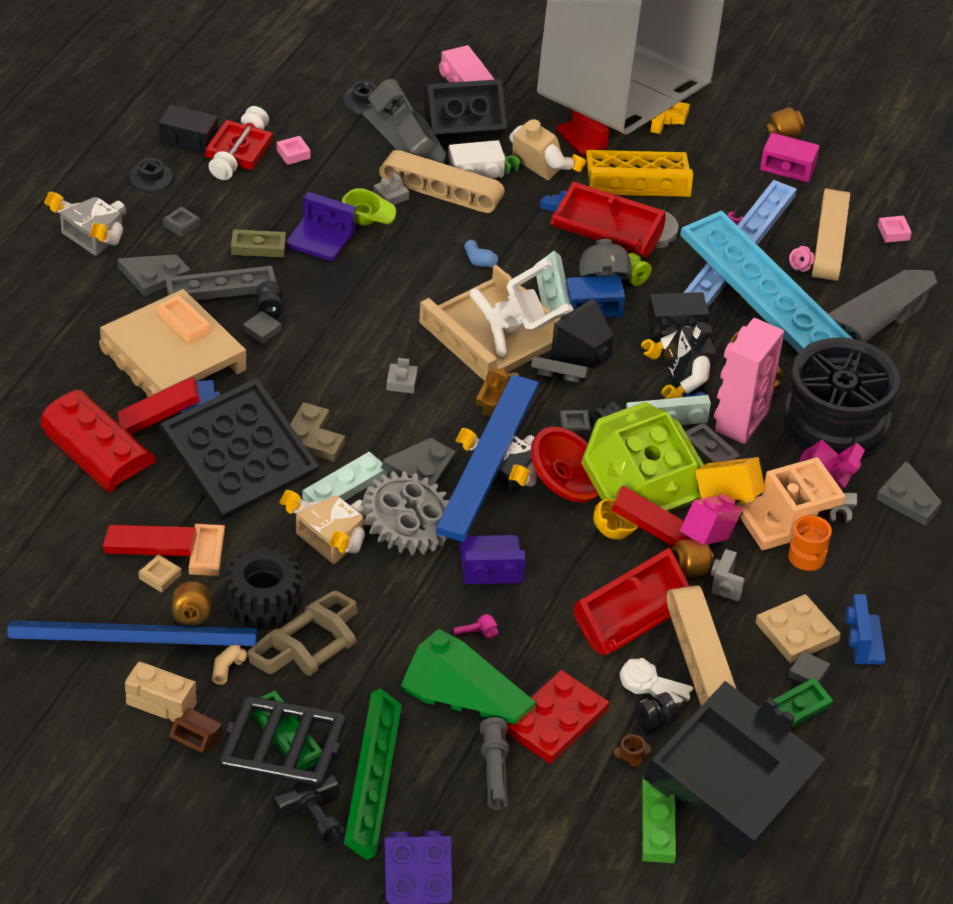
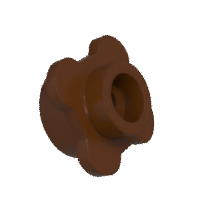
M629 734L622 738L620 747L614 749V756L618 759H624L633 767H638L642 764L643 757L650 754L651 747L641 736Z

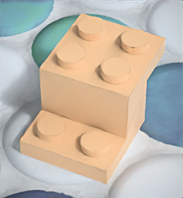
M817 457L767 471L764 484L766 491L763 492V495L756 497L757 500L750 503L740 504L738 502L736 506L743 509L739 517L761 550H766L790 543L794 524L798 518L808 515L817 516L819 511L844 505L846 496Z

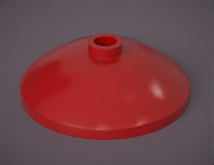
M548 427L541 430L534 437L531 444V458L537 475L552 492L566 500L579 503L592 501L599 494L581 464L588 443L568 429Z

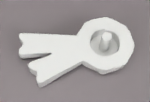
M644 658L629 659L620 671V679L626 689L635 694L650 693L654 698L657 694L668 692L674 699L676 707H680L683 701L688 702L690 693L693 690L692 686L658 677L655 665L650 664Z

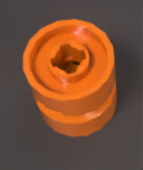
M808 515L798 518L795 522L788 553L789 560L795 567L801 570L813 571L825 564L832 532L831 526L826 520L818 516Z

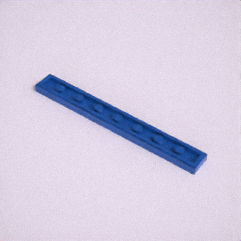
M512 374L436 527L437 535L461 542L465 541L538 390V381Z
M12 620L8 625V637L14 639L254 646L257 641V628Z

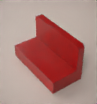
M572 110L571 121L556 126V132L582 157L586 156V150L607 149L609 128L583 114Z

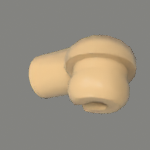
M230 645L214 660L212 681L218 685L225 684L228 678L229 666L233 662L237 665L245 662L247 658L246 650L241 649L240 645Z

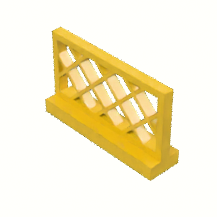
M586 150L589 187L613 195L691 197L693 171L689 168L686 152Z

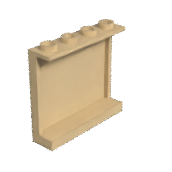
M495 265L493 266L492 279L473 289H478L490 305L496 308L495 304L498 302L509 300L508 296L510 294L507 285L512 278L508 273H505ZM518 286L519 291L526 290L524 287ZM471 290L438 306L430 298L420 302L419 322L484 381L492 367L503 368L506 372H509L531 361L533 356L538 357L552 349L554 323L560 320V318H557L538 330L526 329L524 324L513 333L507 334L504 329L507 354L505 357H498L491 323L487 321L484 313L470 297ZM541 303L545 314H549L551 311Z
M184 289L100 327L101 340H99V345L103 353L109 355L115 361L117 367L120 370H124L130 376L132 382L146 392L147 397L190 377L198 381L227 366L236 374L246 370V349ZM179 295L211 324V333L188 343L157 314L156 306Z

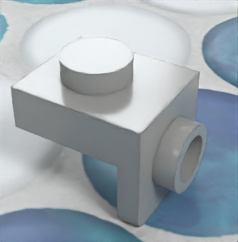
M725 549L721 560L716 559L712 567L711 576H714L711 593L740 601L744 578L733 574L737 552Z

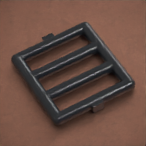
M246 696L243 699L234 723L229 722L227 727V741L220 755L219 765L222 768L321 786L324 783L332 759H337L340 751V743L338 742L346 723V716L342 713ZM253 709L270 712L252 760L234 757ZM283 715L301 718L283 766L265 763ZM313 721L332 724L314 772L296 769Z

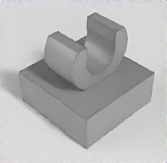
M397 173L393 174V178L387 180L384 177L381 179V183L374 185L373 192L393 205L409 199V190L403 185V180Z
M398 358V364H390L386 390L414 394L418 367L409 366V359Z
M844 493L846 496L844 505L826 509L830 510L828 514L830 522L836 520V512L840 511L845 516V523H849L852 518V510L857 505V493Z

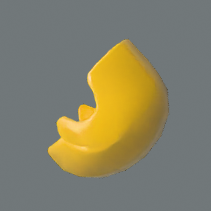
M603 499L595 506L593 521L596 528L604 536L613 540H622L638 528L637 525L611 511L614 499Z

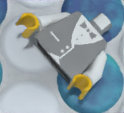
M48 193L44 204L50 206L53 212L60 213L61 232L95 256L100 254L109 245L115 246L119 243L123 233L122 216L126 214V208L122 202L116 201L108 205L98 197H93L82 203L70 204L63 201V197L58 193Z

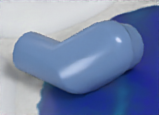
M469 240L465 243L464 248L473 265L493 267L498 263V256L491 250L479 249L474 240Z

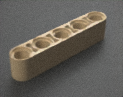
M400 150L392 151L379 170L380 176L382 178L385 177L387 180L393 178V174L397 173L402 178L403 185L407 189L485 213L492 212L505 193L503 185L495 179Z
M826 188L824 190L815 261L812 271V277L833 281H838L850 192Z
M697 585L669 589L667 591L668 610L700 705L702 706L724 681L728 682L735 689L736 686L701 587Z

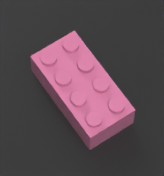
M753 318L747 327L743 326L740 329L736 341L728 344L724 353V358L727 360L721 372L723 384L717 395L720 403L714 414V419H717L716 432L745 444L767 416L771 406L784 330Z

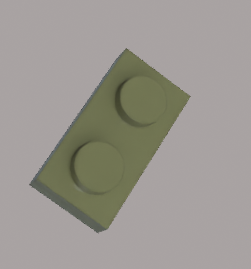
M233 229L231 255L284 257L286 232Z

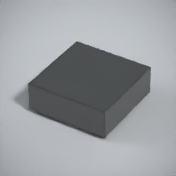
M180 207L163 218V226L180 237H184L200 226V218L185 208Z
M261 311L243 324V332L264 344L281 332L282 324Z
M588 410L560 411L561 428L568 429L580 437H590L591 427Z
M802 651L791 667L788 677L802 684L815 677L821 683L829 671L830 663Z

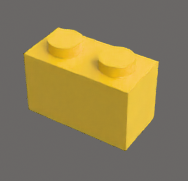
M759 457L707 463L698 468V470H695L701 499L723 494L731 497L733 500H739L740 504L757 500L756 496L766 491Z

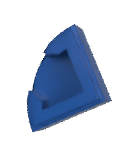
M560 191V194L550 197L546 195L540 201V208L556 212L567 191Z

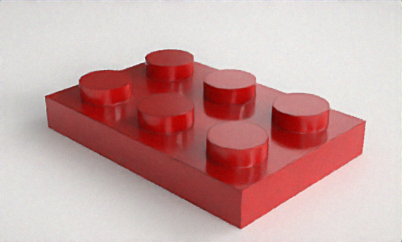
M561 670L531 697L536 703L535 708L517 724L507 722L508 731L506 734L549 764H552L609 710L610 702Z

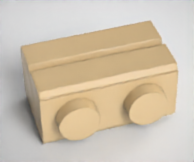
M140 661L136 664L125 682L127 705L165 719H170L173 722L175 718L181 717L188 708L193 710L197 703L195 681Z

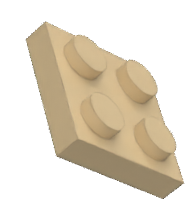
M806 594L758 614L756 618L758 627L789 663L796 661L802 651L812 654L839 642L841 635Z

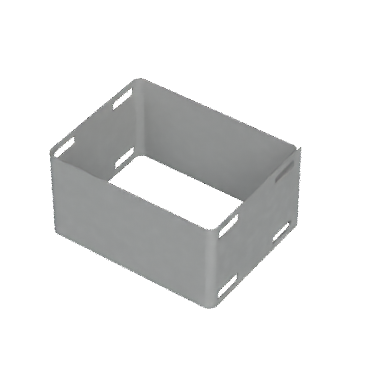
M547 0L537 93L623 134H629L712 82L710 80L713 75L724 0ZM692 80L697 83L682 93L674 91L688 81ZM633 115L642 117L639 121L624 129L627 118Z

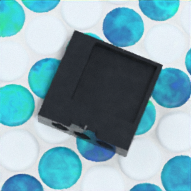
M724 681L651 760L643 779L667 798L673 793L683 802L685 800L690 802L711 819L709 823L722 832L719 839L742 858H745L816 777L826 759L791 732L795 716L788 711H781L777 707V702L769 697L761 707H758L728 682Z

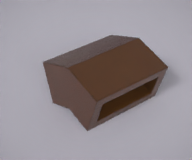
M188 708L181 717L175 718L169 737L203 753L211 750L222 737V724Z

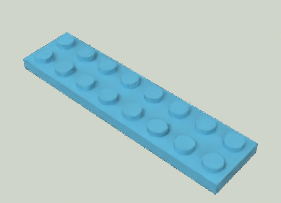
M722 210L682 227L680 236L769 324L784 330L783 338L798 353L808 344L821 339L833 337L853 339Z

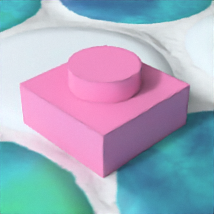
M300 136L277 142V151L287 165L310 159V149Z
M904 216L879 218L878 228L885 243L910 240L912 232Z

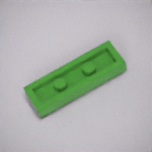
M642 778V861L674 863L676 857L675 795L672 793L667 798Z

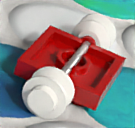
M257 106L249 107L241 117V124L226 120L206 147L205 157L212 159L209 162V170L216 178L221 180L231 178L237 166L253 170L273 141V133L264 130V127L269 123V117L262 108Z

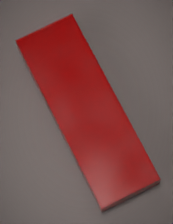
M190 377L118 411L119 425L130 434H133L199 403L200 397L197 382L193 377Z
M623 485L618 489L611 511L671 546H674L680 540H693L680 532L684 523L683 520Z
M109 525L103 543V550L106 554L191 556L197 532L195 527Z

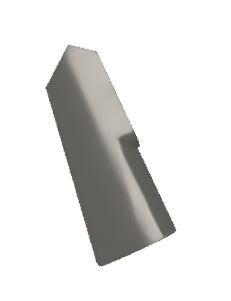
M387 79L383 81L368 97L373 107L363 112V115L396 150L443 163L446 153L427 121L414 110L396 80Z
M904 270L831 311L828 315L853 339L867 343L892 321L901 324L919 311L928 298L929 290L937 285L934 272L930 270Z

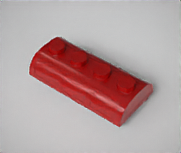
M572 182L555 214L552 215L550 225L595 241L611 239L612 244L620 245L628 252L648 257L664 230L666 213L651 206Z
M74 390L52 402L42 414L40 424L44 428L45 435L107 492L114 491L118 484L156 462L155 456L143 447L82 390Z
M669 547L577 601L574 605V614L589 645L597 653L608 655L669 619L671 616L667 606V591L669 589L690 586Z

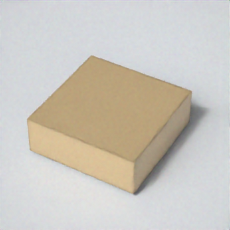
M157 555L139 571V579L161 593L181 576V568L160 555Z

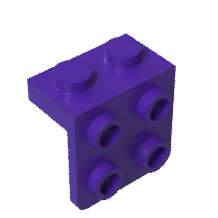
M308 192L304 197V218L287 239V246L322 259L335 260L355 232L356 207Z
M467 536L464 542L460 541L464 584L523 583L525 551L520 550L517 536Z
M442 831L423 832V837H410V832H390V837L383 840L387 903H449L452 900L451 836H443Z

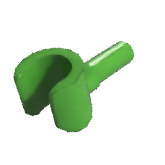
M504 153V173H510L511 167L518 171L519 158L513 155L506 156Z

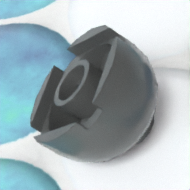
M600 239L596 241V245L588 247L582 253L579 260L580 277L620 275L621 281L630 279L632 275L631 259L622 246L612 244L611 239Z

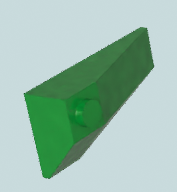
M441 629L436 630L418 646L401 684V690L424 703L435 705L436 701L450 704L451 708L457 711H462L463 708L479 711L483 717L501 718L513 724H517L536 707L533 699L468 645Z

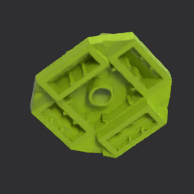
M645 401L596 421L581 464L602 500L615 499L616 493L622 485L669 513L691 505L694 500L700 498L695 470H698L704 464L680 422L672 418L667 411L657 409Z

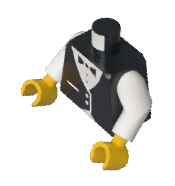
M698 322L696 327L682 326L674 333L661 338V342L658 343L650 339L642 342L641 347L649 350L644 355L651 359H657L661 355L662 349H665L663 353L664 358L678 386L676 389L672 385H666L661 391V394L666 397L665 399L682 398L685 392L689 394L693 390H704L716 358V350L709 338L712 332V327L709 324Z
M462 428L455 441L462 443L463 448L466 451L471 450L473 454L480 438H477L473 431ZM532 435L527 436L523 440L515 436L492 483L494 487L510 498L522 486L531 487L536 484L538 475L531 458V444L534 439Z

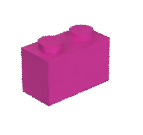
M771 133L763 149L760 170L809 182L817 163L820 145Z
M723 494L694 500L680 532L703 545L729 540L743 509L735 505V500Z

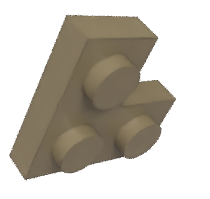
M303 402L290 424L312 456L335 462L345 444V435L323 429L329 419V409Z

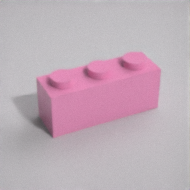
M469 45L442 52L439 70L449 83L494 80Z

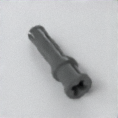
M496 717L485 719L480 724V732L483 734L484 743L481 746V754L486 759L488 807L493 810H501L503 806H508L505 758L509 753V745L505 738L508 724L504 719Z

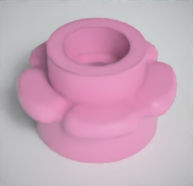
M800 246L791 252L789 261L794 270L806 272L811 268V264L814 263L815 256L810 252V248Z

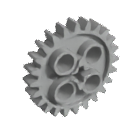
M393 471L389 478L382 474L379 481L374 479L371 486L367 487L361 502L363 506L361 515L366 516L364 525H372L369 533H379L378 542L389 541V549L397 545L399 553H402L404 548H408L411 555H414L416 549H419L424 555L428 548L434 552L438 545L443 546L446 539H448L447 537L437 535L436 527L450 500H444L446 492L438 493L436 491L438 484L429 486L427 477L420 481L418 480L417 473H414L412 478H408L405 471L402 472L401 477H398Z

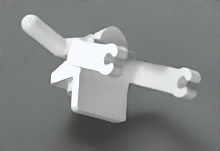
M550 259L539 261L531 269L510 280L507 285L510 294L508 296L509 300L498 302L495 304L496 308L490 305L478 289L470 291V297L484 313L487 321L491 323L498 357H505L507 354L504 329L507 334L513 333L524 324L526 329L538 330L557 318L574 311L571 304H564L546 315L534 289L519 291L518 289L519 285L551 268L553 264Z

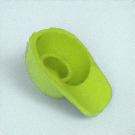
M356 188L350 190L342 197V203L356 207V223L359 225H370L375 221L391 224L395 219V206L372 191Z

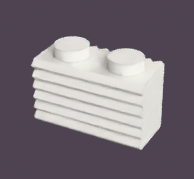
M499 140L449 145V166L491 179L504 176L505 156Z

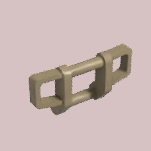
M332 591L305 607V611L282 628L273 629L256 645L248 650L249 662L267 674H273L294 659L303 673L308 676L313 675L318 671V667L342 649H349L356 644L354 634L345 624V622L358 613L356 601L338 591ZM335 604L344 607L337 614L328 610V608ZM311 621L332 632L336 638L313 656L310 655L301 642L291 637V635ZM271 647L281 652L269 660L261 656Z

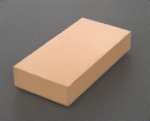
M179 295L156 306L157 314L188 343L211 333V324Z
M195 524L197 537L192 555L190 556L189 574L219 576L225 525Z

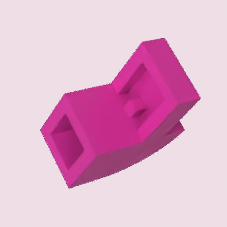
M820 440L803 452L799 462L818 457L839 488L843 489L846 487L851 475L860 468V459L865 450L858 443H855L837 454L828 444Z

